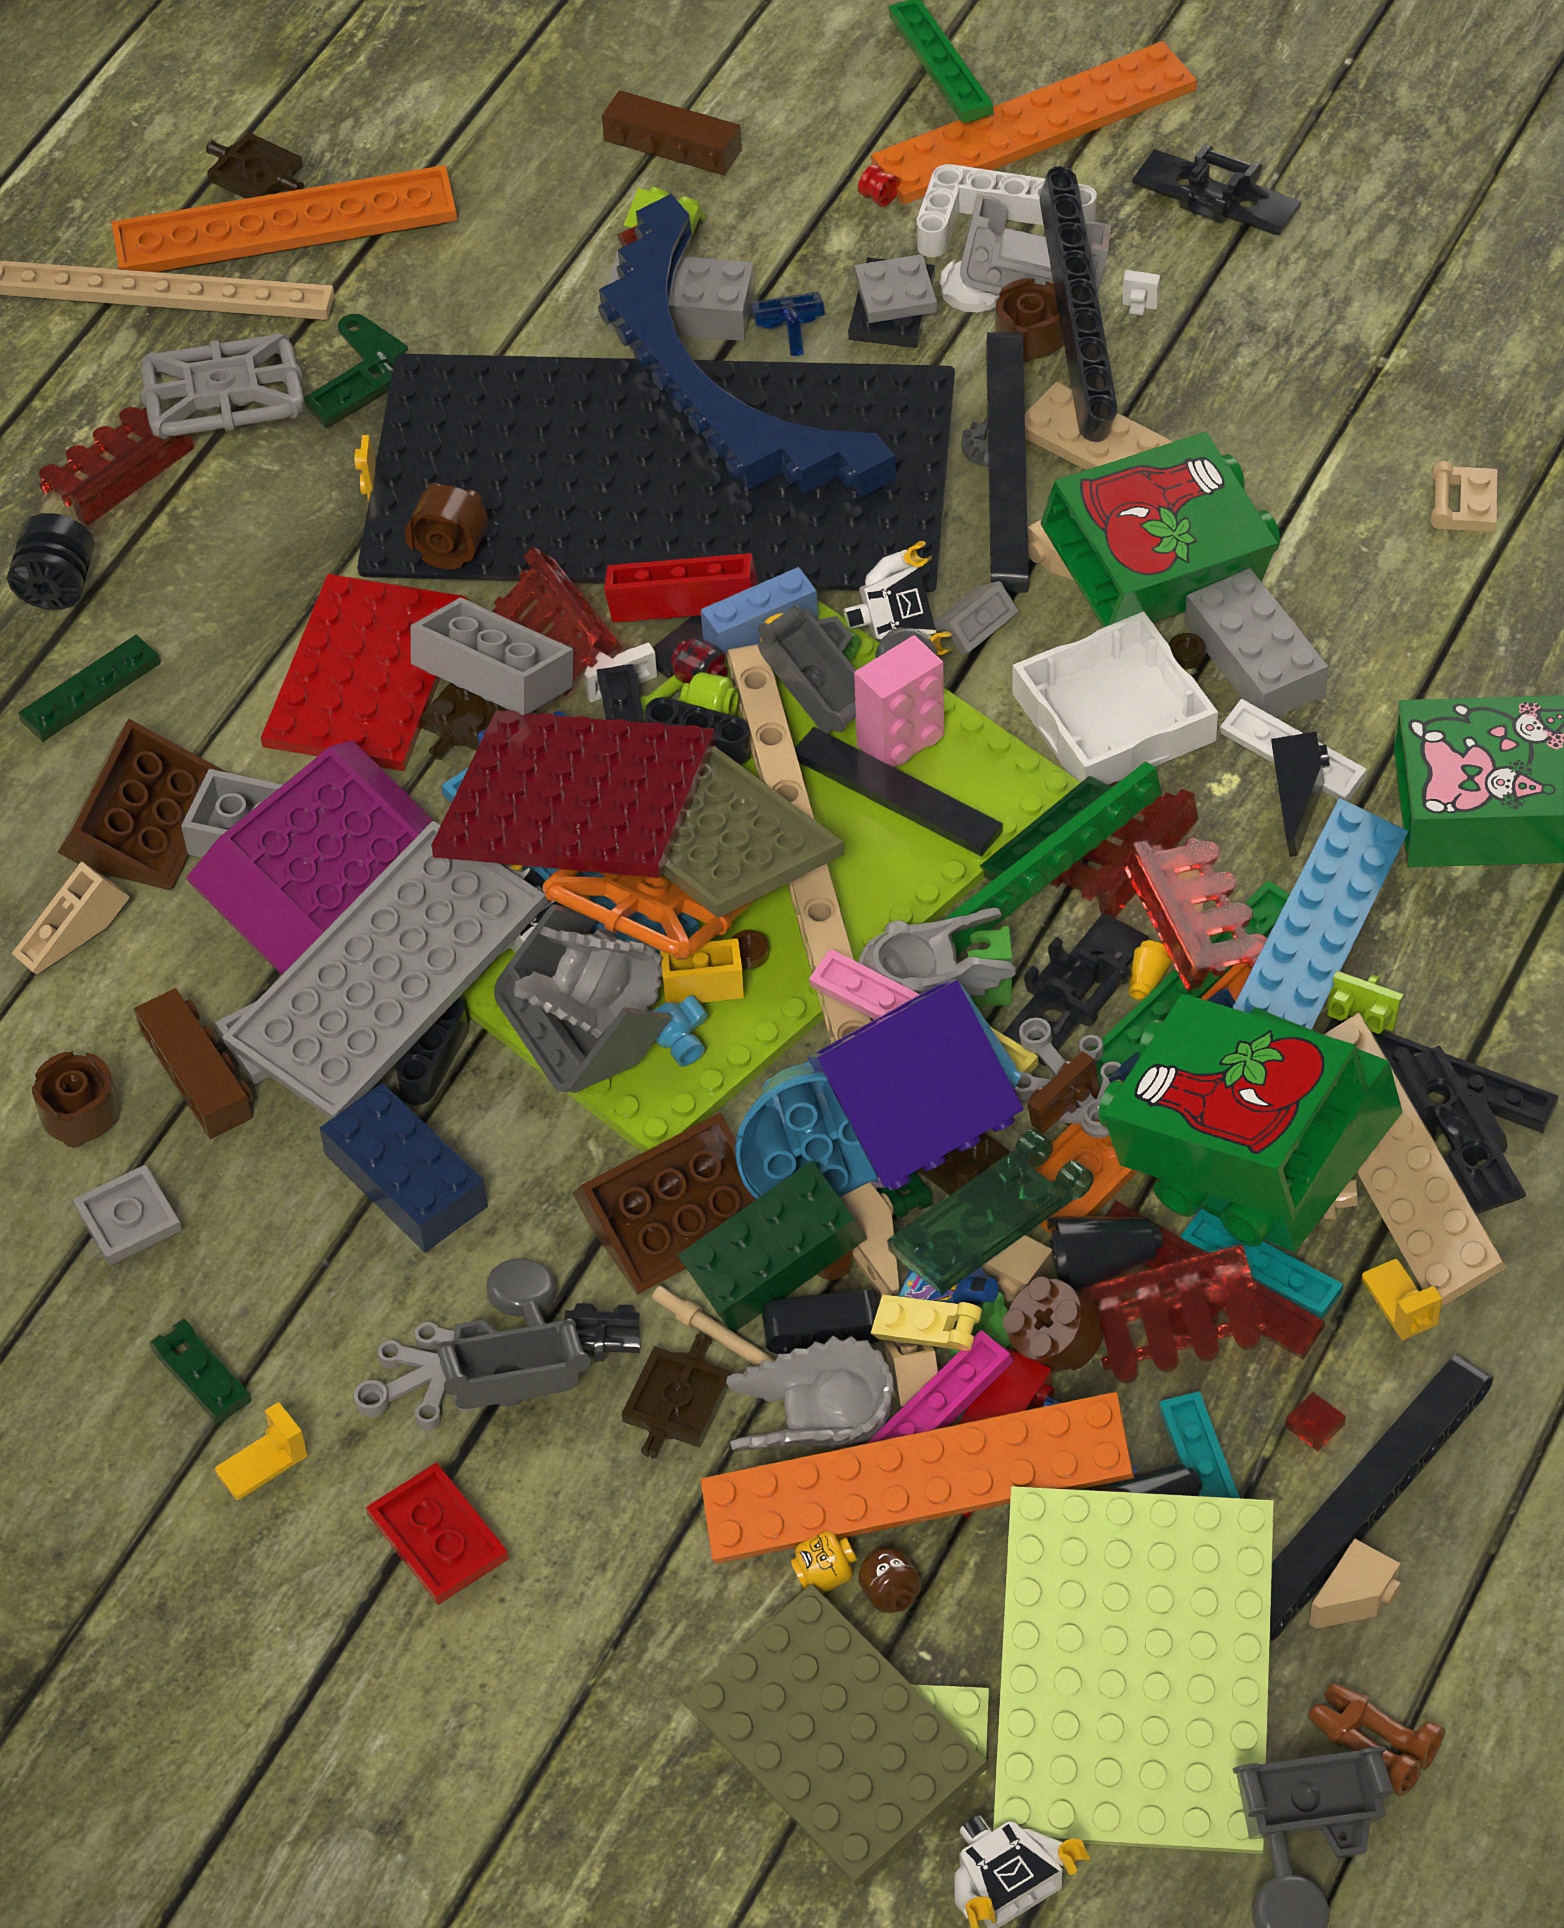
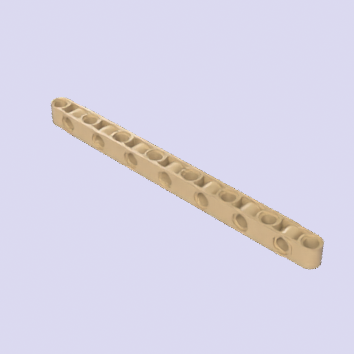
M759 644L727 649L731 679L734 688H737L739 691L738 704L742 719L748 723L750 728L751 753L758 779L814 820L772 668L762 657L758 648ZM827 863L788 882V889L811 973L813 974L830 948L854 960ZM816 990L830 1043L871 1022L870 1017Z

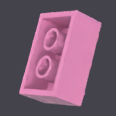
M915 635L854 672L857 746L863 752L895 767L896 765L904 764L912 755L927 746L934 745L944 736L943 661Z

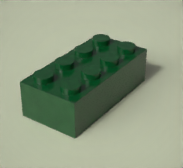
M810 1161L677 1256L728 1329L735 1333L762 1314V1307L766 1303L783 1299L867 1240L855 1218L813 1161Z

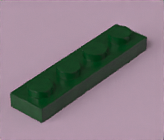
M136 634L19 711L20 721L44 742L160 665L159 655Z
M1088 776L983 862L980 868L983 869L984 877L991 881L996 879L1112 787Z

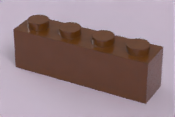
M619 90L602 114L604 141L724 176L742 150L740 124Z
M174 988L134 1008L142 1036L209 1139L252 1119L249 1102L253 1101V1096L248 1085L243 1079L237 1081L234 1077L235 1069L229 1056L225 1052L219 1054L215 1048L218 1045L213 1032L208 1025L201 1027L198 1022L200 1020L199 1013L191 999L184 1001L178 990Z

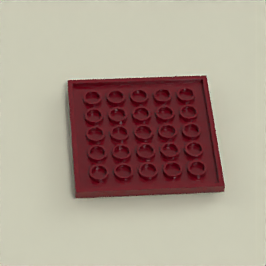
M513 710L495 711L431 844L433 858L660 878L716 742L715 729L700 728L695 725H664L659 722L640 723L628 722L622 719H592L586 716H555L549 713H526L522 715Z

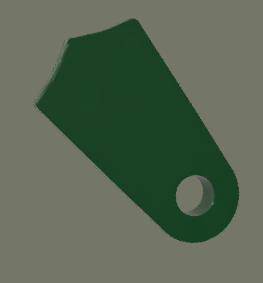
M348 314L341 318L338 323L340 335L363 360L377 352H382L389 359V366L391 367L394 365V359L398 354H405L408 351V345L361 314ZM353 327L359 328V329L356 330V331H351V330H349L350 328H353Z

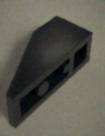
M1316 731L1271 739L1290 857L1297 856L1325 783L1323 768L1330 767L1327 745H1319Z

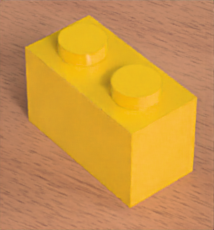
M738 938L710 941L700 950L689 955L687 959H675L673 955L660 951V956L663 957L661 966L665 1004L669 1002L679 1004L691 995H694L700 1003L744 998Z

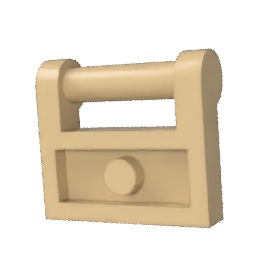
M1446 461L1436 462L1432 466V479L1435 481V503L1430 516L1431 525L1437 529L1495 532L1497 523V469L1453 467L1451 463ZM1450 484L1460 485L1459 512H1452L1449 509Z

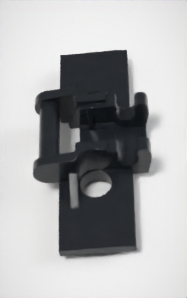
M1207 144L1195 155L1194 162L1154 149L1133 178V183L1143 188L1179 200L1180 208L1221 223L1226 218L1274 235H1281L1301 206V201L1255 184L1261 175V163L1253 162L1250 164L1214 151L1213 146ZM1210 164L1234 172V175L1227 184L1212 180L1209 177ZM1189 179V185H1182L1177 181ZM1242 201H1252L1256 205L1243 207L1239 203Z
M1103 913L1069 954L1062 947L1063 941L1056 937L1048 946L1050 963L1038 976L1039 970L1035 966H1031L1025 973L1024 982L1027 992L1033 994L1034 997L1003 1032V1035L1021 1045L1019 1028L1024 1021L1030 1018L1044 1019L1042 1017L1044 1012L1058 1010L1063 1014L1060 1020L1056 1022L1047 1021L1051 1027V1044L1058 1052L1080 1024L1088 1027L1092 1026L1098 1019L1097 1013L1119 986L1129 982L1132 978V972L1128 965L1133 961L1134 950L1140 947L1143 941L1149 940V936ZM1095 983H1101L1087 1002L1083 1003L1081 999L1085 997ZM1038 1055V1063H1040L1043 1066H1046L1044 1061Z
M1441 1046L1390 1062L1392 1069L1426 1128L1431 1130L1436 1136L1444 1133L1452 1151L1444 1159L1476 1214L1526 1197L1524 1189L1503 1155L1508 1147L1506 1135L1482 1094L1469 1096ZM1440 1091L1447 1094L1450 1100L1444 1104H1436L1430 1101L1428 1095L1432 1092ZM1484 1159L1486 1160V1162L1483 1165L1475 1166L1478 1162H1481Z

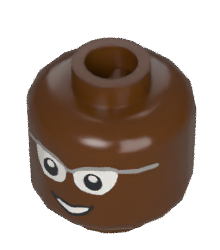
M879 1549L870 1553L865 1558L858 1576L861 1589L870 1603L882 1613H895L908 1609L917 1599L922 1586L919 1573L907 1555L897 1549Z

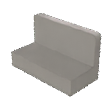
M998 581L975 587L934 620L936 631L946 630L952 634L950 637L961 654L969 653L1019 611L1002 583Z

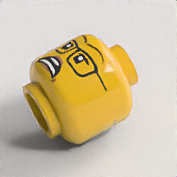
M824 1531L799 1543L795 1548L796 1557L791 1559V1563L804 1590L812 1584L821 1594H825L852 1579L853 1569L851 1563L858 1559L847 1537L839 1540L831 1531Z

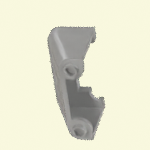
M977 194L960 266L962 281L974 289L999 294L1007 284L1024 278H1032L1034 283L1045 285V281L1053 283L1046 237L1005 228L1007 219L1005 205L994 197ZM1086 221L1085 226L1098 293L1108 254L1111 225Z

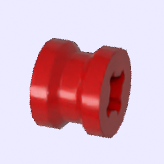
M873 164L861 175L858 182V192L866 198L872 197L875 204L885 207L896 197V186L900 185V179L894 174H885L882 167Z

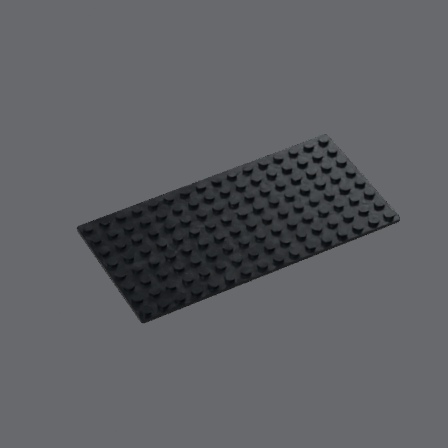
M398 354L394 359L376 459L374 489L370 493L358 559V573L362 577L605 583L607 565L752 553L758 584L799 567L815 589L859 590L860 587L866 585V576L882 558L902 550H908L917 542L924 541L926 545L917 549L916 552L923 559L932 556L930 561L920 567L925 591L933 592L937 588L955 369L952 366L693 360L721 389L751 408L786 422L831 431L876 433L895 455L897 479L859 498L851 487L846 488L842 484L839 476L805 494L801 492L795 483L790 484L783 473L747 490L739 479L734 480L730 476L720 456L715 457L712 454L702 434L697 435L693 431L686 414L675 409L665 389L660 390L657 387L652 373L647 367L642 368L636 359ZM432 483L453 486L464 491L473 490L482 497V505L488 516L487 528L473 559L469 563L468 561L464 562L457 569H441L427 564L422 560L423 554L416 548L412 551L405 539V528L418 500L428 485Z

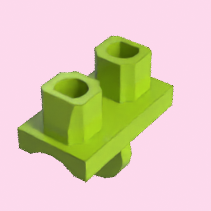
M1336 971L1332 979L1334 985L1329 993L1326 1006L1328 1008V1016L1342 1021L1347 1019L1348 1016L1352 1017L1360 1013L1371 1032L1380 1034L1384 1029L1393 1031L1397 1025L1398 1012L1404 994L1379 986V976L1372 974L1369 980L1365 981Z

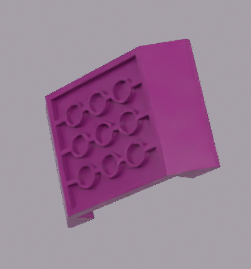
M351 740L328 747L222 834L188 874L186 880L283 975L434 820Z

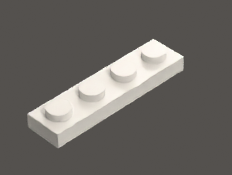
M1243 699L1238 702L1220 726L1222 735L1274 763L1271 739L1303 734ZM1327 747L1330 767L1323 768L1325 783L1322 791L1337 800L1341 798L1349 802L1367 778V769Z

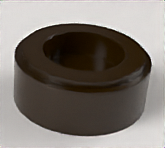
M1181 633L1170 640L1171 652L1182 669H1193L1203 663L1206 646L1201 637L1192 633Z

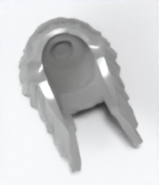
M999 908L980 910L977 913L930 923L908 925L904 921L896 920L890 922L885 927L883 934L874 937L866 944L858 963L918 994L924 993L945 980H958L970 997L972 995H985L986 989L998 987L1000 980L1009 979L1016 975L1015 967L1009 961L979 959L971 956L959 963L956 960L955 944L952 942L951 934L991 922L1001 917L1002 914Z
M543 927L539 933L540 935L548 938L549 941L567 948L559 961L557 971L552 978L533 971L531 975L516 981L513 988L515 996L528 999L532 1006L542 1007L546 1013L552 1012L560 1020H568L573 1025H579L585 1032L590 1031L598 1038L605 1033L623 1007L648 1010L650 1006L655 1005L659 997L658 989L662 984L660 980L662 976L660 962L663 957L655 949L644 943L618 940L612 933L600 928L597 929L595 934H579L577 932L556 931Z
M832 1336L825 1344L814 1342L808 1349H794L790 1354H779L775 1362L762 1360L760 1366L746 1367L743 1374L735 1373L727 1376L726 1384L733 1392L763 1398L769 1402L785 1398L784 1406L788 1429L732 1440L730 1441L732 1450L745 1451L767 1447L800 1445L831 1446L833 1450L854 1447L857 1442L872 1438L885 1425L891 1413V1397L893 1394L894 1380L889 1372L888 1364L884 1362L881 1351L873 1350L868 1340L856 1341L853 1337H849L841 1341Z

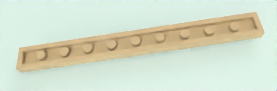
M0 261V295L322 320H328L334 299L332 285Z

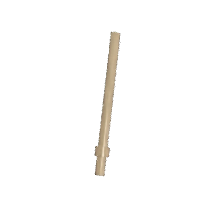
M663 1286L657 1287L654 1291L652 1300L676 1314L675 1319L688 1328L696 1327L755 1366H760L762 1360L776 1361L772 1356L703 1313V1307L691 1299L684 1301Z

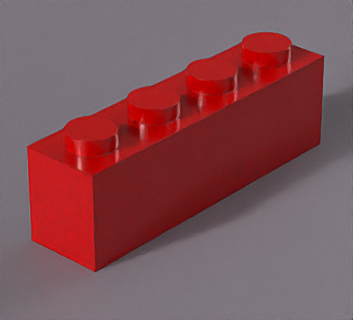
M752 553L607 565L604 591L612 623L634 622L638 620L701 615V609L758 585V579Z
M1007 1348L1006 1351L1010 1353L1014 1362L970 1404L957 1425L1041 1408L1046 1397L1053 1398L1055 1388L1051 1386L1052 1369ZM974 1511L963 1513L962 1515L970 1518Z

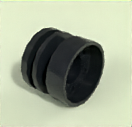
M41 513L31 516L22 524L7 575L10 589L19 599L35 607L46 610H62L72 607L80 600L95 548L93 535L83 524L67 516L55 513Z

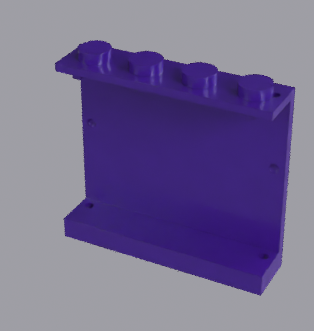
M958 980L943 981L807 1057L814 1071L824 1073L877 1176L876 1179L871 1181L873 1186L880 1188L888 1187L890 1191L910 1182L909 1174L922 1167L924 1171H928L941 1165L946 1161L944 1155L955 1148H958L959 1152L978 1144L981 1141L978 1135L992 1128L994 1132H997L1012 1125L1015 1121L1013 1116L1024 1110Z

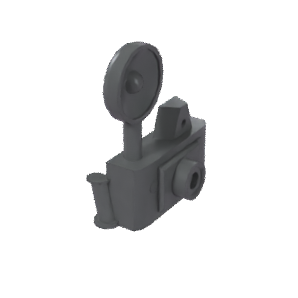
M794 605L771 623H763L758 627L759 635L762 638L758 646L759 651L814 723L826 734L833 730L841 733L846 729V724L856 718L854 672L856 670L842 653L852 635L837 616L816 620L808 609L802 612L799 606ZM899 627L889 631L880 640L875 656L878 658L913 635L924 643L937 657L938 654L933 642L924 633L913 628Z
M526 1258L510 1259L501 1262L491 1270L487 1279V1299L494 1308L504 1314L516 1317L525 1316L529 1327L496 1333L484 1320L455 1324L454 1339L441 1342L438 1346L437 1354L446 1378L444 1383L445 1391L452 1395L456 1407L461 1409H471L493 1404L515 1406L526 1398L571 1390L578 1385V1373L588 1369L591 1364L590 1356L583 1351L574 1320L567 1319L563 1322L545 1324L541 1312L552 1305L556 1296L555 1278L550 1270L538 1261Z
M1385 1746L1266 1764L1252 1763L1233 1768V1773L1237 1774L1249 1839H1268L1275 1878L1268 1880L1257 1891L1253 1901L1252 1920L1255 1928H1327L1329 1923V1907L1324 1894L1312 1881L1300 1875H1293L1285 1835L1321 1830L1338 1859L1366 1853L1370 1822H1375L1386 1816L1383 1799L1395 1792V1789L1392 1788L1382 1754L1386 1751ZM1340 1833L1344 1834V1841L1339 1839Z

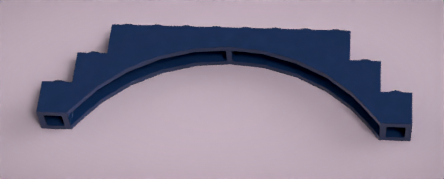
M672 194L637 210L638 226L635 227V233L638 240L618 249L619 265L617 266V273L620 279L599 289L601 305L598 306L599 314L607 325L611 323L616 329L620 342L624 346L629 345L634 351L639 365L642 368L647 367L657 387L660 390L665 389L675 409L686 414L693 431L697 435L702 434L712 454L715 457L720 456L730 476L734 480L739 479L745 488L750 490L783 473L786 480L790 484L795 483L803 494L839 476L842 484L846 488L851 487L859 498L896 480L895 455L876 433L831 431L786 422L751 408L727 393L694 363L677 336L669 306L675 272L692 240L689 213Z

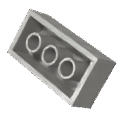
M618 251L616 252L609 284L620 279L617 273V266L619 265ZM682 257L675 272L669 302L670 315L677 336L745 341L755 295L753 262ZM611 323L607 325L608 330L616 331Z
M1251 568L1186 596V627L1192 634H1196L1203 639L1206 653L1243 700L1273 717H1277L1326 695L1328 665Z
M461 597L411 625L412 665L508 710L516 711L522 715L531 713L572 688L573 648Z
M209 769L181 825L188 855L203 857L222 834L268 798L282 784Z

